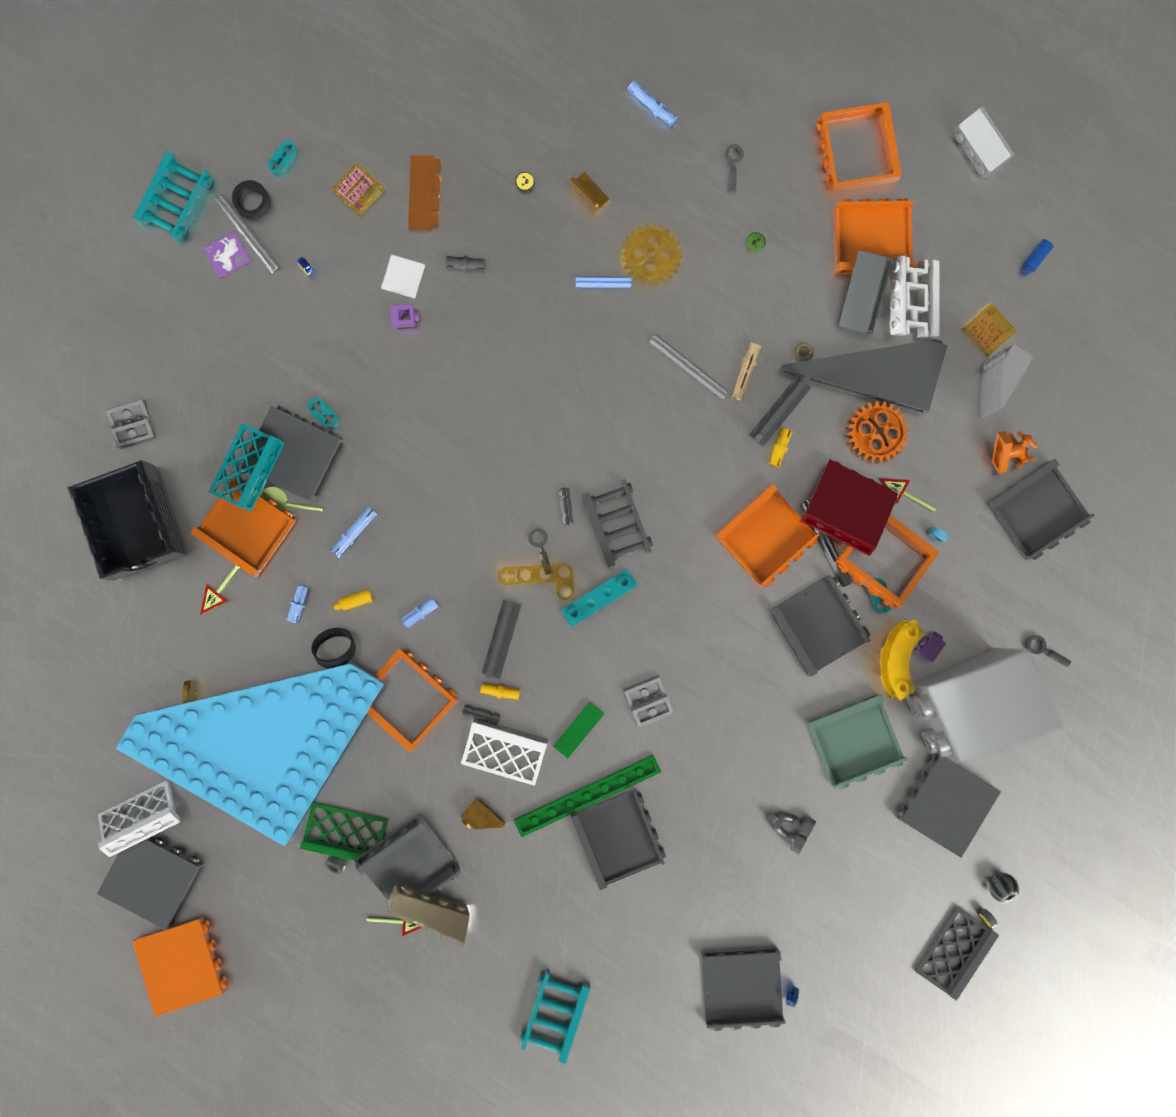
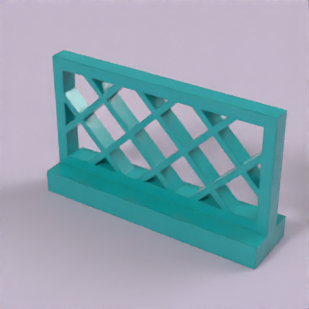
M242 423L209 493L252 512L285 443ZM247 429L250 431L252 438L244 441L243 434ZM267 438L268 441L265 447L259 449L257 440ZM254 443L256 450L247 454L245 446ZM242 448L243 456L235 459L234 453L236 449ZM257 455V464L251 466L249 458ZM245 460L247 468L239 471L237 463ZM233 465L235 473L227 476V467ZM249 472L250 478L248 482L242 483L240 475ZM237 477L239 485L230 488L228 480ZM225 482L227 490L222 493L216 492L219 484ZM240 489L242 495L237 502L234 500L232 492Z

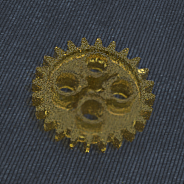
M645 223V229L638 226V232L631 230L632 237L626 236V240L629 243L623 242L622 246L626 249L621 250V254L625 255L621 258V261L627 262L624 265V269L630 268L629 276L635 274L634 281L641 278V284L648 280V286L651 285L652 281H655V284L658 285L660 279L665 283L666 276L670 279L672 278L671 271L677 273L678 269L675 266L681 265V262L677 259H682L683 257L682 254L678 253L682 251V247L677 246L680 240H674L675 233L669 235L670 228L664 231L662 230V224L659 228H656L655 223H653L652 228H649L648 224ZM655 238L658 242L652 245L648 242V239ZM662 243L665 244V246L658 249ZM635 250H641L643 252V255L641 257H636L633 254V252ZM655 252V257L652 255L648 257V253ZM662 252H668L670 254V257L668 259H663L660 256V254ZM648 257V259L642 265H639L640 262L644 261ZM653 264L656 269L648 271L646 265Z

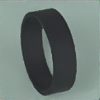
M331 628L321 632L314 639L311 651L316 662L321 667L333 668L347 664L353 658L356 652V644L349 631L343 628ZM338 636L351 640L349 649L339 658L323 660L317 657L319 647L326 640Z

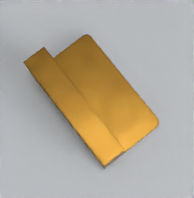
M585 172L576 179L574 177L570 179V186L595 214L610 201L607 195Z

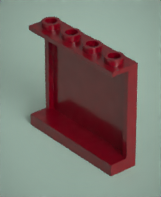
M829 459L823 468L821 478L800 522L870 556L877 548L899 493L859 474L855 470L841 465L839 462Z

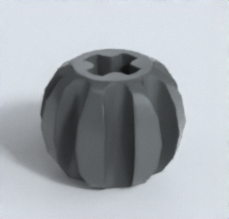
M1002 873L991 879L989 891L995 900L1005 903L1013 900L1019 894V885L1012 875Z

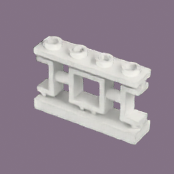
M899 256L893 258L890 269V334L907 335L910 334V327L917 328V338L928 340L939 337V260H922L917 262V268L910 267V257ZM906 274H910V282H906ZM917 275L921 276V284L917 283ZM910 289L917 290V306L910 305ZM906 312H910V320H906ZM917 313H921V322L917 321Z

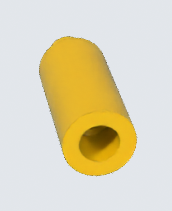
M368 588L341 597L339 602L333 603L335 610L342 609L346 611L372 602L373 598Z

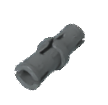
M446 256V268L463 269V271H484L485 259L468 258V256Z

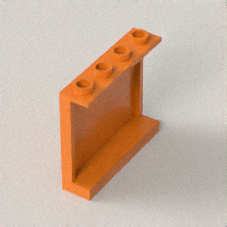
M882 198L878 201H870V199H860L859 201L842 199L838 201L835 206L836 274L853 273L858 250L891 258L899 256L910 257V267L916 268V261H913L912 206L914 200L908 201L907 198H900L897 201H889L888 198Z
M237 478L230 479V488L239 485ZM240 489L232 492L234 500L238 502L242 495ZM262 492L252 512L219 498L200 526L194 527L190 533L251 576L258 577L296 523V520L292 518L294 514L285 508L280 510L277 507L278 503L271 498L267 500L261 496Z
M774 484L715 535L719 542L760 587L764 585L768 587L775 581L774 576L778 572L780 574L784 573L789 568L788 563L792 560L797 561L804 555L802 551L806 547L809 549L818 542L816 538L820 536L808 525L800 522V515L782 497Z
M205 916L147 936L137 937L132 941L155 1017L220 996L227 990L228 982L222 974V962L216 955V943L211 938L209 932L211 930L210 923L205 919Z

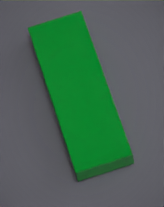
M589 702L553 747L568 759L603 717L604 713Z

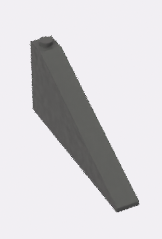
M931 339L784 364L780 367L779 372L794 377L797 376L801 379L808 373L812 376L809 381L877 401H886L888 404L925 414L929 412L948 345L942 344L943 342L940 340Z

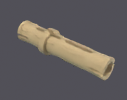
M755 343L749 344L746 357L742 359L743 365L731 395L736 400L743 401L753 368L757 365L756 360L761 346Z

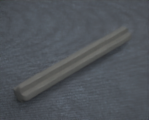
M810 499L801 503L804 512L809 505ZM813 528L814 532L820 535L817 538L843 587L850 585L852 580L849 574L841 572V569L834 563L839 555L830 537Z

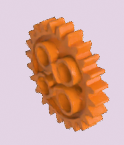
M875 401L874 406H872L868 402L866 404L867 409L862 405L859 407L861 412H854L856 418L851 417L849 419L853 424L847 426V428L852 430L846 434L847 436H852L848 443L855 444L852 450H859L857 456L864 454L863 460L870 457V462L873 463L877 458L878 463H881L884 458L888 462L890 461V456L894 459L897 457L896 452H903L900 446H907L903 440L910 438L905 435L910 429L905 428L904 425L909 422L902 421L905 414L898 415L900 408L895 411L892 410L893 404L886 407V401H884L879 406V402ZM878 414L884 416V423H879L877 421ZM861 425H866L869 428L868 434H864L861 431ZM880 429L882 432L876 435V430ZM888 430H892L895 433V439L888 437ZM872 441H877L879 443V450H875L872 448Z

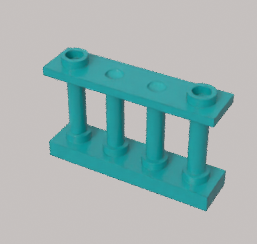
M166 151L133 219L144 227L147 223L152 222L172 232L170 237L179 243L186 235V228L203 194L211 186L213 176L206 169L200 175L179 165V159L173 153ZM176 171L197 181L193 192L171 182L170 177L172 173ZM168 188L189 198L184 209L163 199L161 195L164 189ZM160 205L180 215L176 225L153 215L155 207Z
M627 568L561 611L572 627L635 588L638 584Z
M546 969L545 975H540L538 986L541 987L527 1030H522L519 1042H522V1050H525L527 1042L555 1051L559 1055L558 1062L566 1064L590 991V983L583 981L582 986L576 988L549 979L550 970ZM548 986L575 995L574 998H577L576 1004L568 1006L542 997L545 987ZM539 1005L569 1014L568 1016L571 1017L570 1023L563 1025L536 1016ZM533 1024L561 1032L565 1036L563 1043L559 1042L557 1044L531 1035Z

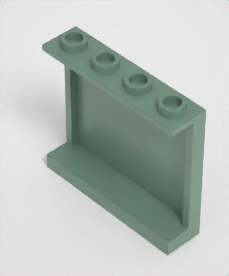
M881 694L873 695L807 721L832 787L839 790L850 786L849 783L853 781L857 783L865 781L868 775H880L885 772L886 768L891 766L893 769L903 765L904 761H907V757L903 756L884 708V700Z

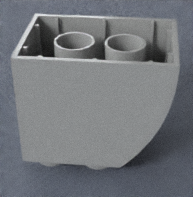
M991 648L913 682L915 691L906 697L913 715L916 718L922 716L927 723L929 730L922 732V736L929 751L932 754L938 752L941 757L945 756L959 762L995 753L1063 726L1030 651L1027 649Z

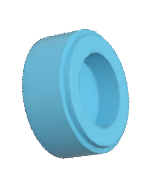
M931 527L928 532L932 538L943 543L949 537L947 533L935 527Z

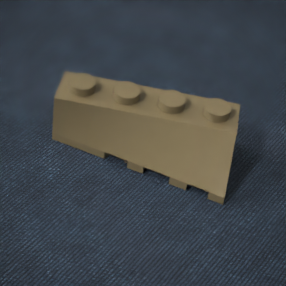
M395 885L387 902L388 914L411 924L415 921L424 930L434 929L441 933L440 937L448 939L450 936L457 940L456 944L464 945L470 918L468 907L465 904L449 901L443 896L436 897L427 891H418L408 885Z

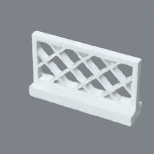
M474 719L461 764L535 786L548 739ZM474 733L482 735L485 742L476 746L473 741ZM495 739L500 740L504 747L494 751L490 742ZM487 744L492 753L483 757L478 748ZM517 745L522 752L513 757L509 747ZM475 750L480 760L476 762L468 761V753ZM506 750L510 759L501 763L497 753ZM532 750L541 752L539 759L531 762L527 755ZM524 755L529 764L519 768L515 759ZM492 756L495 757L499 764L493 768L489 767L485 762L486 759ZM512 761L517 770L512 773L506 772L503 765ZM531 767L534 772L533 780L524 777L522 771Z
M166 780L99 813L98 822L101 841L98 842L99 849L111 857L179 823L180 819L175 813L170 782ZM165 789L161 798L156 797L159 791ZM148 798L143 807L139 806L143 799ZM154 800L159 801L154 810L149 809ZM164 803L168 804V808L160 811ZM130 806L131 808L128 813L123 815L124 809ZM136 809L141 810L136 819L132 818ZM146 812L151 813L149 817L142 820ZM114 815L109 824H106L105 818ZM118 818H123L119 827H115L114 825ZM129 821L133 822L131 826L125 828ZM111 829L116 830L113 835L107 837Z

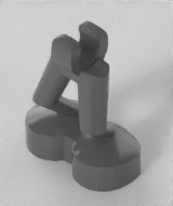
M782 812L778 816L773 813H769L767 816V820L773 823L772 830L784 840H790V850L799 854L816 821L806 817L801 823L797 816ZM782 823H794L798 828V833L796 835L787 833L781 826Z

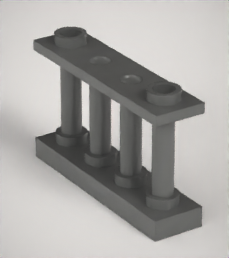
M626 479L622 480L623 487L597 497L590 496L589 492L582 495L608 568L615 566L614 561L619 557L644 548L648 554L652 552L651 548L654 547L650 536L646 537L631 496L634 493L632 485L627 483ZM626 494L629 502L628 506L603 515L601 513L597 514L595 507L598 504ZM631 512L633 513L636 523L609 533L607 531L603 532L601 525L604 522ZM639 530L643 541L616 551L614 549L610 550L608 543L612 539Z

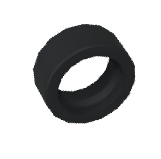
M246 180L240 182L234 188L232 203L241 216L247 219H257L267 213L270 207V197L260 183L254 180ZM250 189L259 191L262 196L260 206L254 210H246L240 203L242 194Z

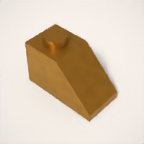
M478 797L460 816L465 826L468 828L473 827L475 830L503 828L506 824L498 814Z

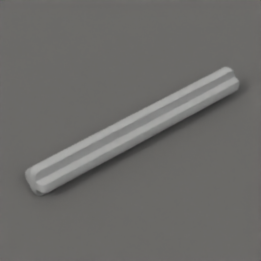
M223 194L219 195L215 199L217 204L272 273L279 269L277 262Z
M657 334L652 336L650 343L701 384L721 399L727 395L728 390L678 350Z

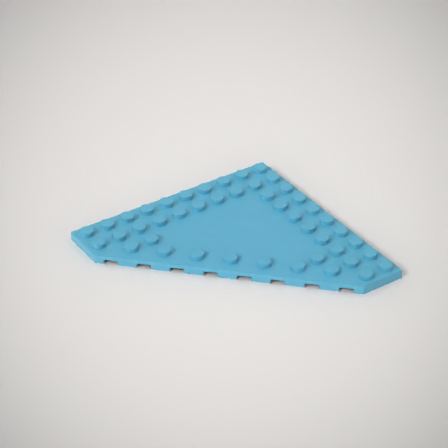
M347 663L146 713H139L133 718L116 749L279 844L286 846L385 682L357 665Z

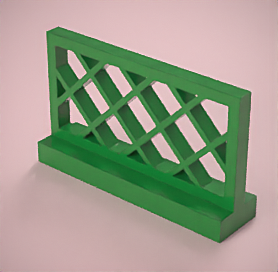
M312 803L303 841H301L299 849L355 861L356 858L367 851L364 846L365 843L374 839L376 844L383 840L388 819ZM316 808L323 809L327 817L319 822L314 817ZM336 813H342L346 821L336 826L331 817ZM355 817H361L365 825L355 830L350 821ZM329 818L334 828L324 833L319 824ZM374 821L383 822L381 831L373 834L369 825ZM348 823L353 832L343 838L338 828ZM317 826L322 836L316 840L309 839L310 830ZM367 827L372 836L362 842L357 832ZM336 830L341 840L332 844L326 836ZM355 834L360 844L350 848L345 840Z

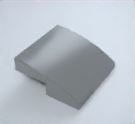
M144 399L106 410L112 427L111 433L117 448L154 437L152 423Z
M659 675L623 689L638 728L674 714Z

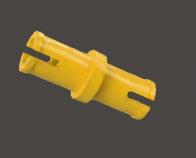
M781 427L778 440L773 445L774 451L768 464L780 468L784 453L788 451L787 445L793 431Z
M482 682L480 693L482 695L497 696V699L508 698L518 701L521 690L520 688L504 686L501 683L495 685Z

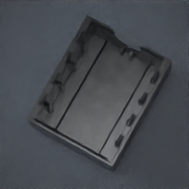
M140 460L68 487L100 579L118 580L186 554L153 464Z

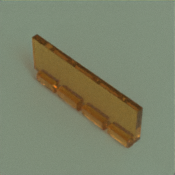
M411 155L409 231H431V228L438 227L439 213L432 211L439 210V194H432V192H440V176L433 174H440L441 159L434 158L433 155Z

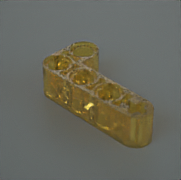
M566 563L508 567L501 569L498 573V581L503 585L556 581V590L559 598L568 600L574 594L573 569ZM563 566L567 567L570 571L569 575L565 578L559 575V569ZM542 568L550 570V577L548 579H543L540 576ZM524 569L531 572L529 580L521 578V572ZM514 570H518L517 582L515 581L516 577L509 578L508 582H506L505 578H502L505 571H508V574H515ZM562 586L570 587L571 594L565 597L560 593Z

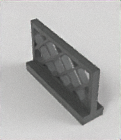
M807 373L802 380L796 376L748 436L761 447H764L811 389L807 383L812 376Z
M505 600L502 601L481 673L487 678H501L522 605Z
M957 906L915 972L957 1001L999 937V934ZM958 913L966 917L967 925L956 927L955 918ZM980 926L985 931L981 937L973 938L971 927ZM968 928L970 939L959 941L957 930ZM954 930L957 941L946 943L945 933ZM971 942L973 947L971 953L962 954L960 944ZM958 944L960 955L949 957L946 946ZM944 946L946 957L935 959V948ZM961 958L962 967L960 970L952 971L950 960ZM947 960L949 971L938 973L936 962ZM933 963L936 974L927 975L921 970L925 964ZM950 974L952 982L948 988H945L940 984L939 976Z

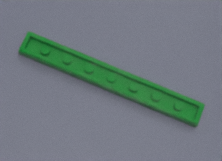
M650 755L515 818L514 822L522 838L661 773V770L654 755Z

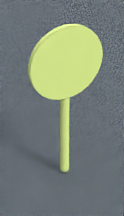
M268 487L262 490L263 494L261 496L266 500L271 498L277 502V507L280 510L286 509L287 506L316 511L323 510L321 507L288 503L286 494L277 487Z

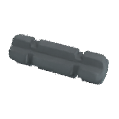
M561 488L559 493L561 497V511L564 516L562 517L563 524L572 525L569 488Z
M469 705L464 706L463 715L473 716V718L485 722L490 721V723L495 725L499 723V714H491L489 711L479 708L474 709Z

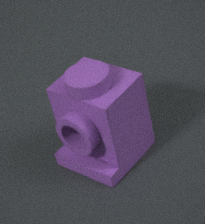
M413 304L390 306L391 325L394 329L416 326V322L419 321V311L415 310ZM409 315V319L403 320V316Z
M933 631L932 634L925 635L919 643L921 645L920 648H914L913 651L928 662H934L946 645V642L942 640L943 637Z

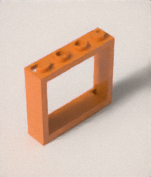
M889 102L821 113L816 121L817 131L821 132L820 148L824 150L823 166L827 168L826 183L830 187L831 193L899 181L902 173ZM879 116L889 174L837 182L827 124Z
M890 515L885 528L925 558V561L899 597L847 559L854 548L846 545L834 563L841 569V572L851 575L854 582L867 587L870 594L884 600L886 606L889 605L897 609L903 605L937 557L939 551Z
M399 648L378 671L375 677L381 680L402 657L449 700L413 741L375 706H370L367 714L410 753L458 699L455 697L457 693L450 687L446 689L441 684L443 681L436 674L432 676L427 672L429 668L420 661L418 663L413 659L414 654L407 648L405 650Z

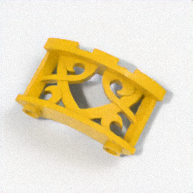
M906 619L901 620L888 634V638L881 650V680L890 699L897 697L898 700H902L915 691L909 673V661L915 645L925 635L915 619L909 622Z

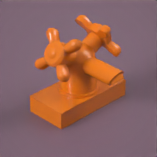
M1005 431L997 433L991 462L999 474L1007 472L1009 459L1018 460V468H1021L1023 463H1026L1028 460L1034 461L1033 456H1028L1029 449L1026 448L1028 444L1034 448L1038 446L1033 441L1031 435H1024L1021 431H1018L1017 435L1022 438L1019 443L1012 433L1009 435Z

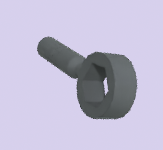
M737 144L728 146L724 155L726 162L731 164L728 192L731 193L736 192V165L742 161L744 156V150ZM736 150L740 153L739 158L733 160L728 156L729 151Z
M536 528L529 533L528 539L533 547L539 548L545 575L553 572L547 553L543 548L548 539L547 533L543 529ZM535 532L543 534L544 541L540 544L533 542L532 535Z
M1032 635L1028 637L1025 647L1031 654H1041L1044 652L1048 657L1069 667L1071 661L1057 652L1047 649L1046 641L1042 636ZM1035 639L1041 642L1040 649L1036 651L1031 648V642Z

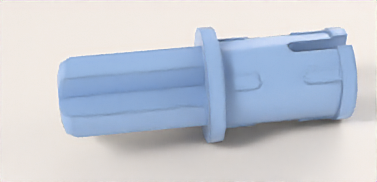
M298 585L294 599L290 601L291 606L286 618L287 621L299 622L301 611L305 607L303 603L308 590L307 586Z
M431 597L420 606H415L416 609L402 617V622L406 627H410L421 618L425 619L428 613L438 608L437 603Z

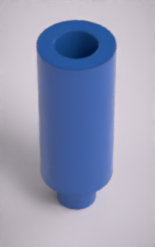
M1043 239L1024 262L1025 267L1022 272L1025 275H1028L1031 271L1035 272L1054 248V245L1050 241Z

